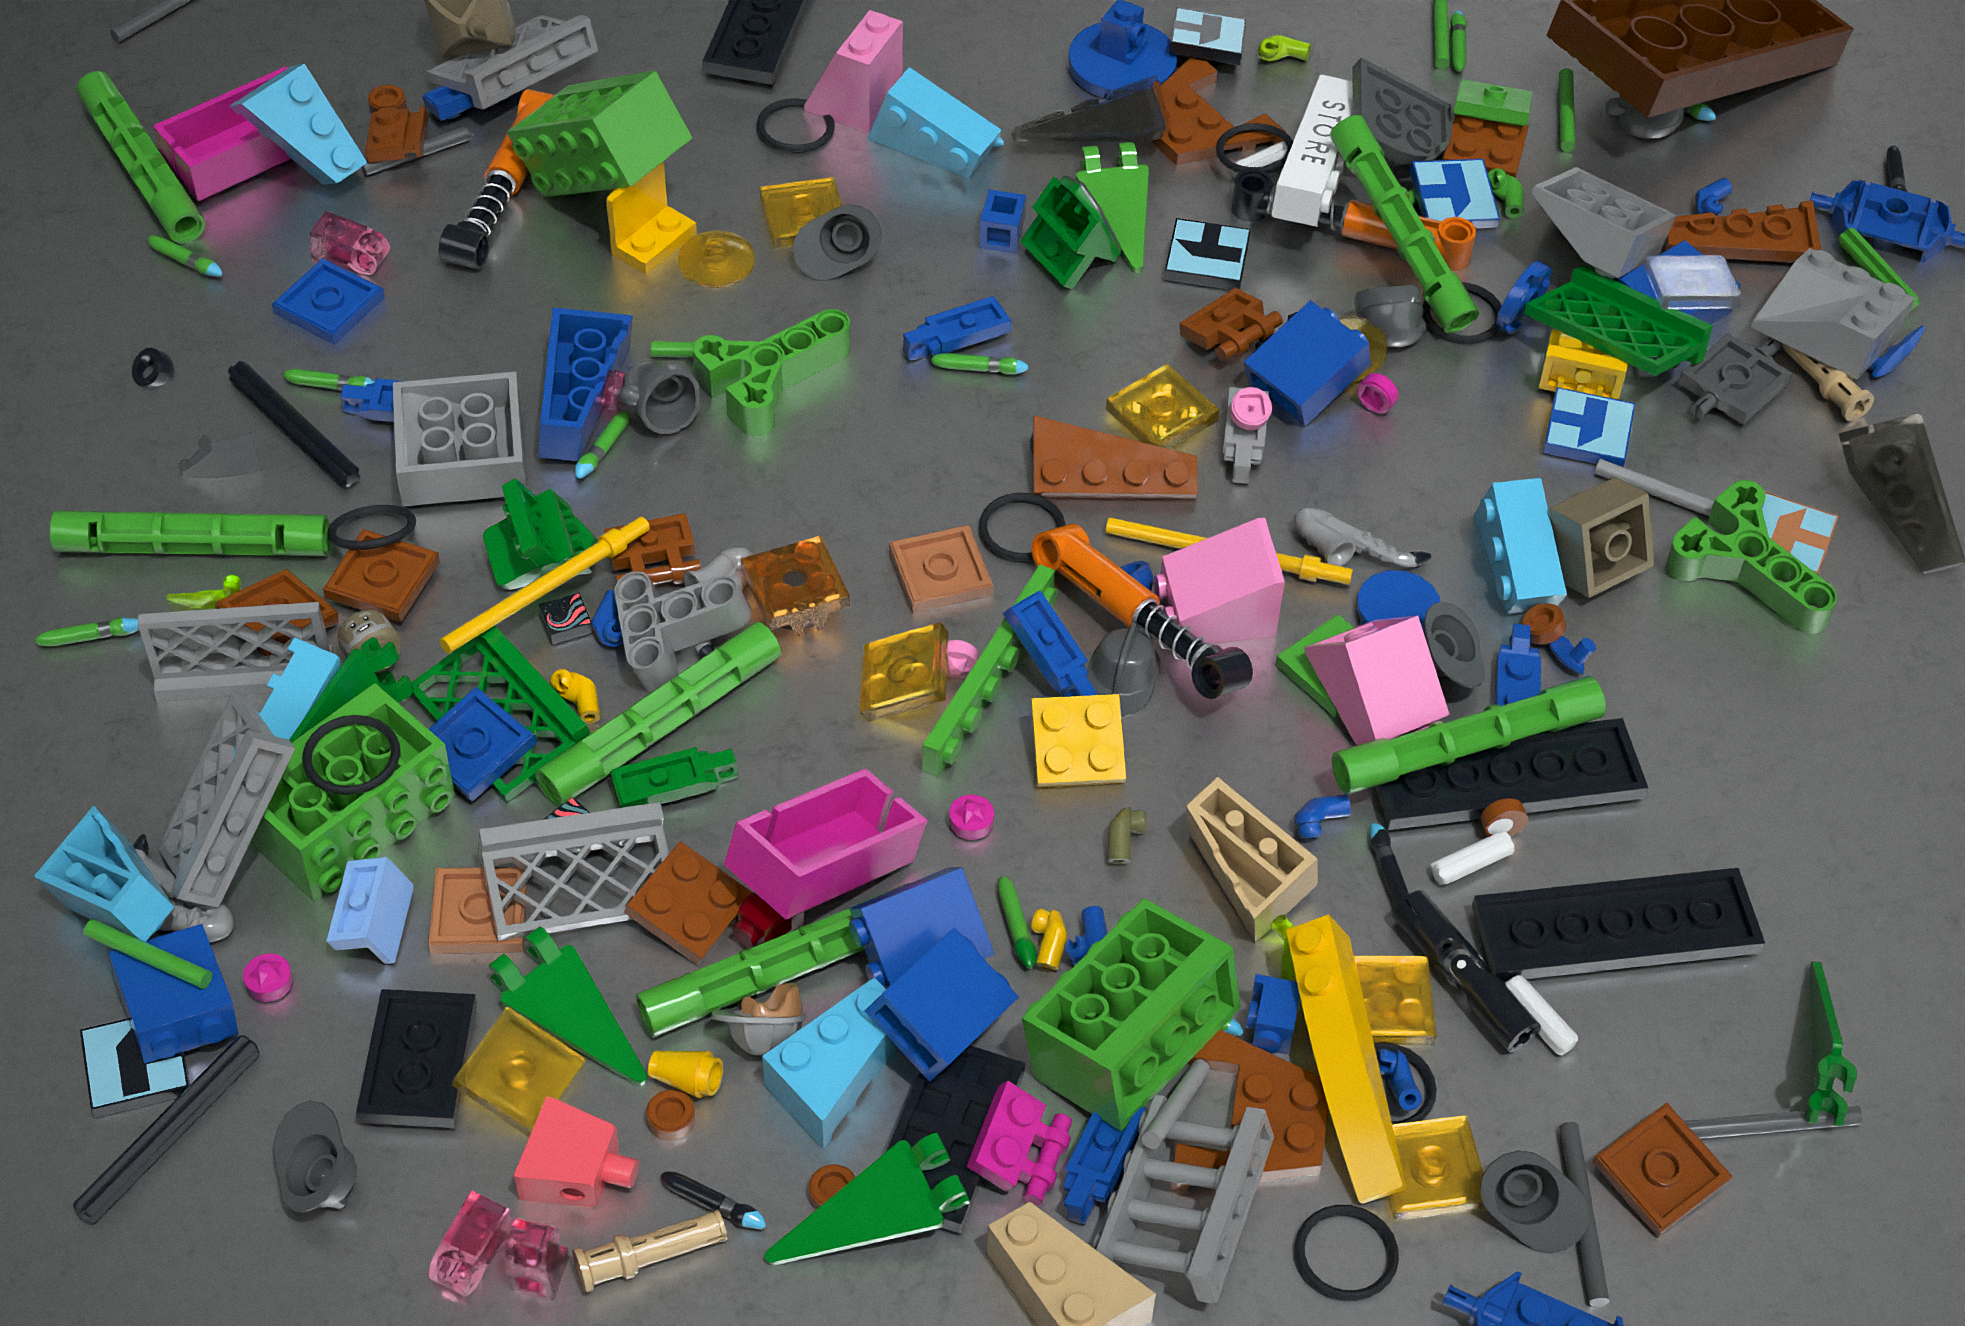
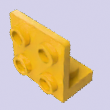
M664 162L660 163L633 186L614 189L606 199L612 255L645 275L697 234L695 221L667 206Z
M1553 329L1548 343L1539 389L1555 392L1556 388L1559 387L1619 400L1628 363L1557 329Z

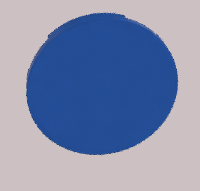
M1101 22L1085 28L1073 39L1069 49V70L1073 79L1082 88L1102 98H1105L1106 95L1131 97L1132 101L1151 96L1175 73L1177 55L1169 53L1171 40L1164 33L1147 24H1144L1146 26L1144 38L1148 39V45L1131 65L1099 53Z

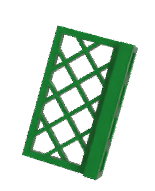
M1582 265L1573 269L1569 283L1527 302L1524 309L1525 315L1653 376H1657L1684 360L1694 365L1704 361L1713 328L1711 324L1611 278L1604 277ZM1650 357H1659V359L1654 360Z
M496 626L459 647L411 682L414 688L412 695L436 722L463 699L456 698L459 682L479 683L478 688L485 694L488 683H507L506 699L492 700L511 716L513 710H531L533 712L531 726L524 727L535 736L536 740L538 737H556L561 745L549 754L535 753L536 745L533 746L515 763L523 764L522 774L507 785L500 777L492 784L507 803L536 782L535 772L537 769L590 734L586 723ZM478 652L484 658L482 672L461 671L463 662ZM435 682H449L446 698L428 697L423 691ZM438 708H444L443 713Z

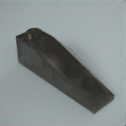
M1158 75L1111 90L1112 94L1106 96V101L1099 102V99H1088L1072 107V113L1065 115L1064 111H1057L1017 126L1011 134L1013 141L1131 142L1141 139L1142 143H1148L1157 140L1163 136L1162 131L1167 130L1169 124Z
M1921 412L1838 433L1850 475L1923 574L1964 565L1965 558Z

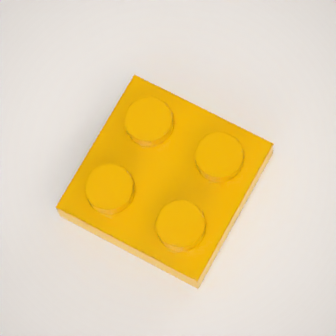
M1119 694L1031 699L1037 788L1125 783L1126 770Z

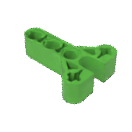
M827 309L761 342L725 340L716 335L700 337L693 344L694 373L699 381V385L711 398L726 391L727 415L741 431L751 436L768 434L775 425L774 409L783 390L842 361L849 355L850 318L841 310Z
M1749 480L1737 481L1714 500L1708 523L1722 534L1712 530L1696 516L1675 534L1666 566L1671 576L1677 580L1688 582L1700 577L1735 581L1804 633H1819L1828 625L1837 600L1836 591L1827 581L1769 537L1762 511L1766 495L1764 489L1759 484Z

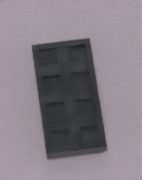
M969 1045L930 1082L921 1072L919 1073L887 1151L901 1140L907 1141L912 1148L924 1137L936 1132L938 1133L950 1157V1161L940 1167L922 1171L928 1185L932 1190L941 1181L957 1175L970 1200L969 1204L960 1209L942 1213L945 1220L942 1228L961 1234L983 1179L982 1176L966 1167L997 1087L1006 1081H1010L1019 1087L1025 1073V1062Z

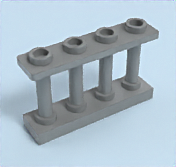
M1155 1094L1150 1109L1145 1110L1141 1116L1139 1138L1134 1150H1130L1126 1155L1123 1180L1119 1190L1114 1191L1110 1197L1108 1205L1109 1217L1103 1232H1099L1096 1235L1093 1248L1120 1268L1122 1262L1185 1273L1186 1278L1190 1280L1197 1301L1217 1304L1269 1155L1274 1134L1264 1109L1246 1107L1241 1124L1235 1125L1233 1129L1177 1120L1157 1149H1150L1143 1144L1142 1136L1167 1101L1166 1096ZM1169 1138L1230 1148L1231 1151L1226 1166H1220L1219 1170L1161 1160ZM1153 1179L1216 1190L1211 1207H1206L1204 1211L1145 1201ZM1138 1220L1201 1231L1196 1249H1191L1189 1253L1130 1243Z

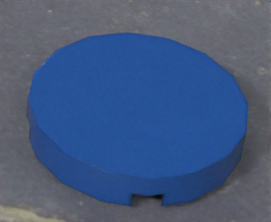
M1535 261L1521 274L1499 310L1496 319V327L1507 334H1514L1522 328L1519 320L1525 315V305L1527 302L1546 293L1550 285L1551 277L1549 275L1552 274L1551 267L1541 261Z
M1387 570L1372 575L1362 584L1357 595L1356 613L1360 616L1359 622L1361 625L1377 619L1418 616L1421 626H1423L1426 611L1432 604L1440 602V596L1433 585L1419 575L1406 571Z

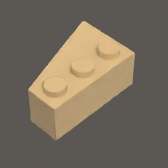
M1219 777L1214 779L1186 805L1189 834L1256 944L1318 885V858Z
M1028 1202L988 1225L986 1254L1037 1326H1144L1152 1321L1156 1297L1155 1292L1033 1203Z

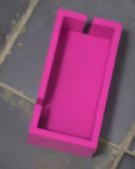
M287 66L153 125L160 153L176 177L181 179V183L197 201L212 196L291 159L286 154V151L270 138L262 135L257 127L229 107L286 70Z
M865 768L778 804L772 808L771 813L764 810L736 822L724 865L783 918L789 919L913 862L928 820L901 797L893 799L883 832L880 833L893 791Z

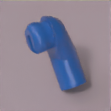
M1335 795L1309 800L1294 817V824H1298V836L1302 839L1319 837L1322 833L1321 820L1350 816L1351 808L1348 795Z
M1090 906L1082 910L1081 918L1084 934L1082 936H1075L1076 941L1074 943L1068 939L1065 944V954L1073 965H1076L1087 954L1093 943L1100 941L1108 934L1104 911L1099 906Z
M1383 1048L1377 1051L1376 1055L1381 1075L1386 1074L1388 1086L1399 1105L1403 1109L1410 1111L1419 1107L1422 1102V1095L1414 1082L1406 1055L1397 1049L1390 1051Z

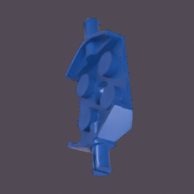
M1861 179L1852 180L1841 193L1836 192L1835 197L1812 191L1809 201L1813 200L1814 208L1830 212L1829 214L1833 215L1832 221L1838 235L1844 233L1848 228H1855L1859 234L1866 237H1873L1903 247L1921 250L1923 254L1920 263L1928 261L1942 251L1945 246L1952 245L1965 249V233L1954 230L1956 224L1952 223L1949 205L1942 201ZM1889 209H1894V210H1897V211H1899V212H1901V213H1900V214L1894 213V212H1891Z
M1518 1271L1486 1292L1484 1297L1478 1296L1477 1298L1453 1287V1285H1449L1442 1305L1470 1316L1468 1323L1473 1326H1623L1622 1317L1618 1315L1614 1324H1611L1519 1283L1522 1273Z

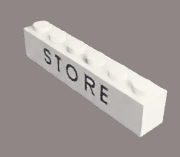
M1325 75L1319 76L1277 182L1271 217L1317 226L1321 213L1328 214L1333 194L1337 190L1339 177L1343 174L1345 167L1343 158L1330 138V132L1341 120L1353 116L1352 81Z

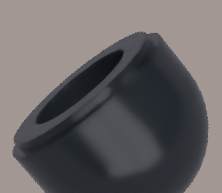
M155 348L142 350L136 356L132 365L133 380L136 384L143 387L163 385L171 380L175 372L171 358L166 353ZM154 364L152 373L144 378L143 373L145 369Z

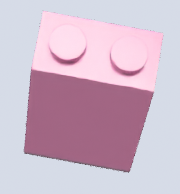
M869 10L832 58L806 101L804 111L821 117L829 114L835 122L870 133L887 92L903 75V21Z
M1265 517L1256 518L1162 557L1161 572L1154 576L1155 594L1159 597V600H1164L1165 607H1163V612L1169 617L1176 615L1177 623L1182 627L1190 626V633L1195 637L1203 636L1204 643L1217 644L1276 636L1285 581Z
M1418 616L1373 620L1304 647L1308 660L1356 745L1380 738H1387L1389 740L1409 731L1413 733L1428 728L1434 721L1450 715Z

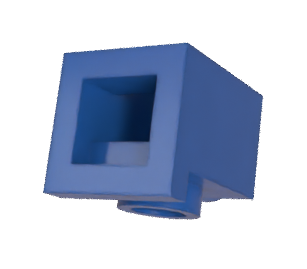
M1117 0L1101 18L1099 53L1131 65L1148 45V39L1144 38L1146 26L1143 24L1144 8L1124 0Z
M989 189L980 219L979 248L1017 254L1018 243L1026 216V195Z
M1255 975L1246 1028L1255 1029L1253 1046L1271 1054L1282 1053L1289 1055L1300 998L1297 982L1265 975Z

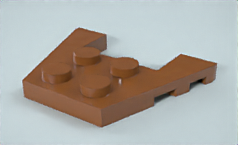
M1192 57L1132 113L1131 123L1176 165L1216 158L1218 139L1223 133L1234 127L1196 93V91L1216 82L1217 70L1206 60ZM1266 113L1244 123L1268 124L1285 131ZM1247 131L1230 137L1224 144L1223 149L1238 148L1240 151L1246 152L1255 150L1256 144L1271 141V144L1275 145L1284 140L1268 132Z
M1219 1030L1190 1060L1189 1066L1195 1060L1201 1059L1208 1063L1210 1070L1238 1075L1230 1129H1233L1235 1125L1241 1124L1246 1107L1264 1109L1266 1111L1274 1134V1140L1259 1182L1319 1175L1322 1166L1329 1109L1320 1076ZM1177 1143L1174 1162L1219 1170L1220 1166H1226L1231 1151L1230 1148H1227V1151ZM1171 1182L1169 1191H1187L1190 1185Z

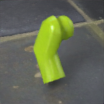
M1275 35L1265 38L1260 42L1258 54L1267 62H1274L1286 57L1307 61L1311 50V43L1283 35Z

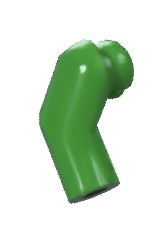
M1496 168L1491 170L1488 176L1492 191L1496 197L1505 202L1506 216L1512 219L1521 217L1524 213V190L1521 182L1506 174L1503 169Z

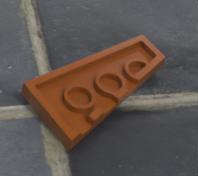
M1813 200L1800 202L1798 208L1785 209L1783 204L1769 205L1764 212L1748 213L1746 208L1735 209L1728 216L1717 217L1712 212L1676 216L1664 243L1665 251L1685 240L1707 258L1793 263L1809 248L1821 250Z
M1035 415L1033 418V494L1040 495L1044 498L1197 499L1198 474L1196 455Z

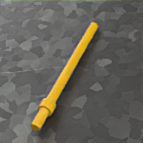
M640 516L619 530L612 528L598 537V543L440 638L439 642L442 649L450 654L606 557L612 559L627 549L628 543L650 530L648 521Z
M1111 517L1108 518L1106 526L1107 534L1182 549L1207 539L1201 536ZM1276 553L1281 571L1299 574V579L1316 582L1318 578L1350 585L1353 569L1323 563L1321 558L1304 555L1303 558Z

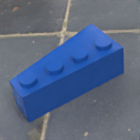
M553 307L540 420L539 458L578 461L581 458L630 350L633 315Z

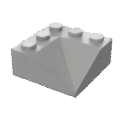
M1577 167L1533 186L1531 191L1532 196L1543 212L1551 218L1583 261L1595 266L1594 270L1607 278H1619L1659 256L1676 218L1675 214Z
M1809 248L1794 262L1757 314L1750 328L1858 379L1898 338L1915 297L1906 294L1905 290L1898 285L1883 283L1870 277L1869 273L1862 268L1849 267L1834 260V257L1828 252Z
M516 371L393 382L396 475L402 506L504 497L501 486L514 478L527 487L521 402Z

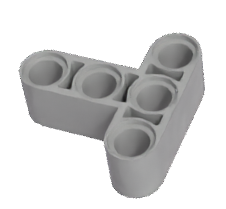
M634 571L623 575L617 581L614 589L627 661L643 687L649 692H653L678 675L674 652L736 631L749 622L752 614L749 603L736 580L731 576H717L660 596L648 575L644 572Z

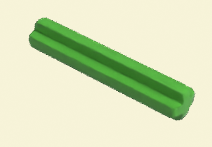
M1848 228L1839 235L1838 242L1860 268L1869 273L1870 277L1883 283L1898 285L1905 290L1906 294L1915 297L1910 312L1919 306L1920 300L1917 295L1855 228Z

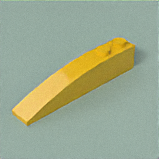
M1329 914L1286 929L1315 1061L1357 1199L1361 1204L1407 1190L1350 937Z

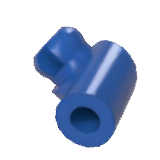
M1721 178L1696 192L1695 205L1697 214L1712 212L1718 216L1722 212L1723 204L1719 205L1718 201L1729 196L1733 190L1728 179Z
M614 590L606 591L592 618V628L599 641L609 647H616L623 643L620 621L617 618L618 610Z

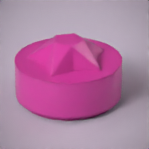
M1379 373L1367 375L1357 387V395L1361 403L1368 410L1378 414L1387 413L1399 398L1398 390L1394 383Z
M969 794L957 798L952 803L949 811L951 830L957 836L967 840H977L985 837L990 833L994 825V809L992 804L986 798L979 795Z
M269 953L253 958L246 965L243 971V980L248 994L253 999L261 1002H272L282 998L289 992L293 984V975L290 965L285 958Z

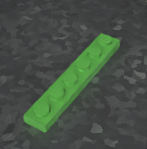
M1039 564L1013 605L1037 591H1042L1053 608L1058 595V590L1054 588L1055 570ZM1006 618L1002 621L923 743V772L939 777L947 763L953 764L956 761L962 747V739L967 732L973 733L981 719L982 708L987 701L993 702L996 698L1004 673L1006 671L1012 672L1020 657V648L1023 644Z

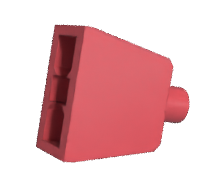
M546 1096L513 1175L519 1200L592 1208L598 1205L606 1183L630 1189L633 1187L639 1170V1160L618 1155L619 1141L617 1128L613 1124L555 1098Z

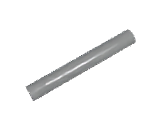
M1602 459L1599 460L1594 472L1596 475L1609 480L1617 477L1652 496L1710 517L1714 503L1713 500Z
M1197 1059L1189 1067L1143 1134L1142 1142L1146 1147L1157 1149L1209 1074L1210 1067L1206 1061Z

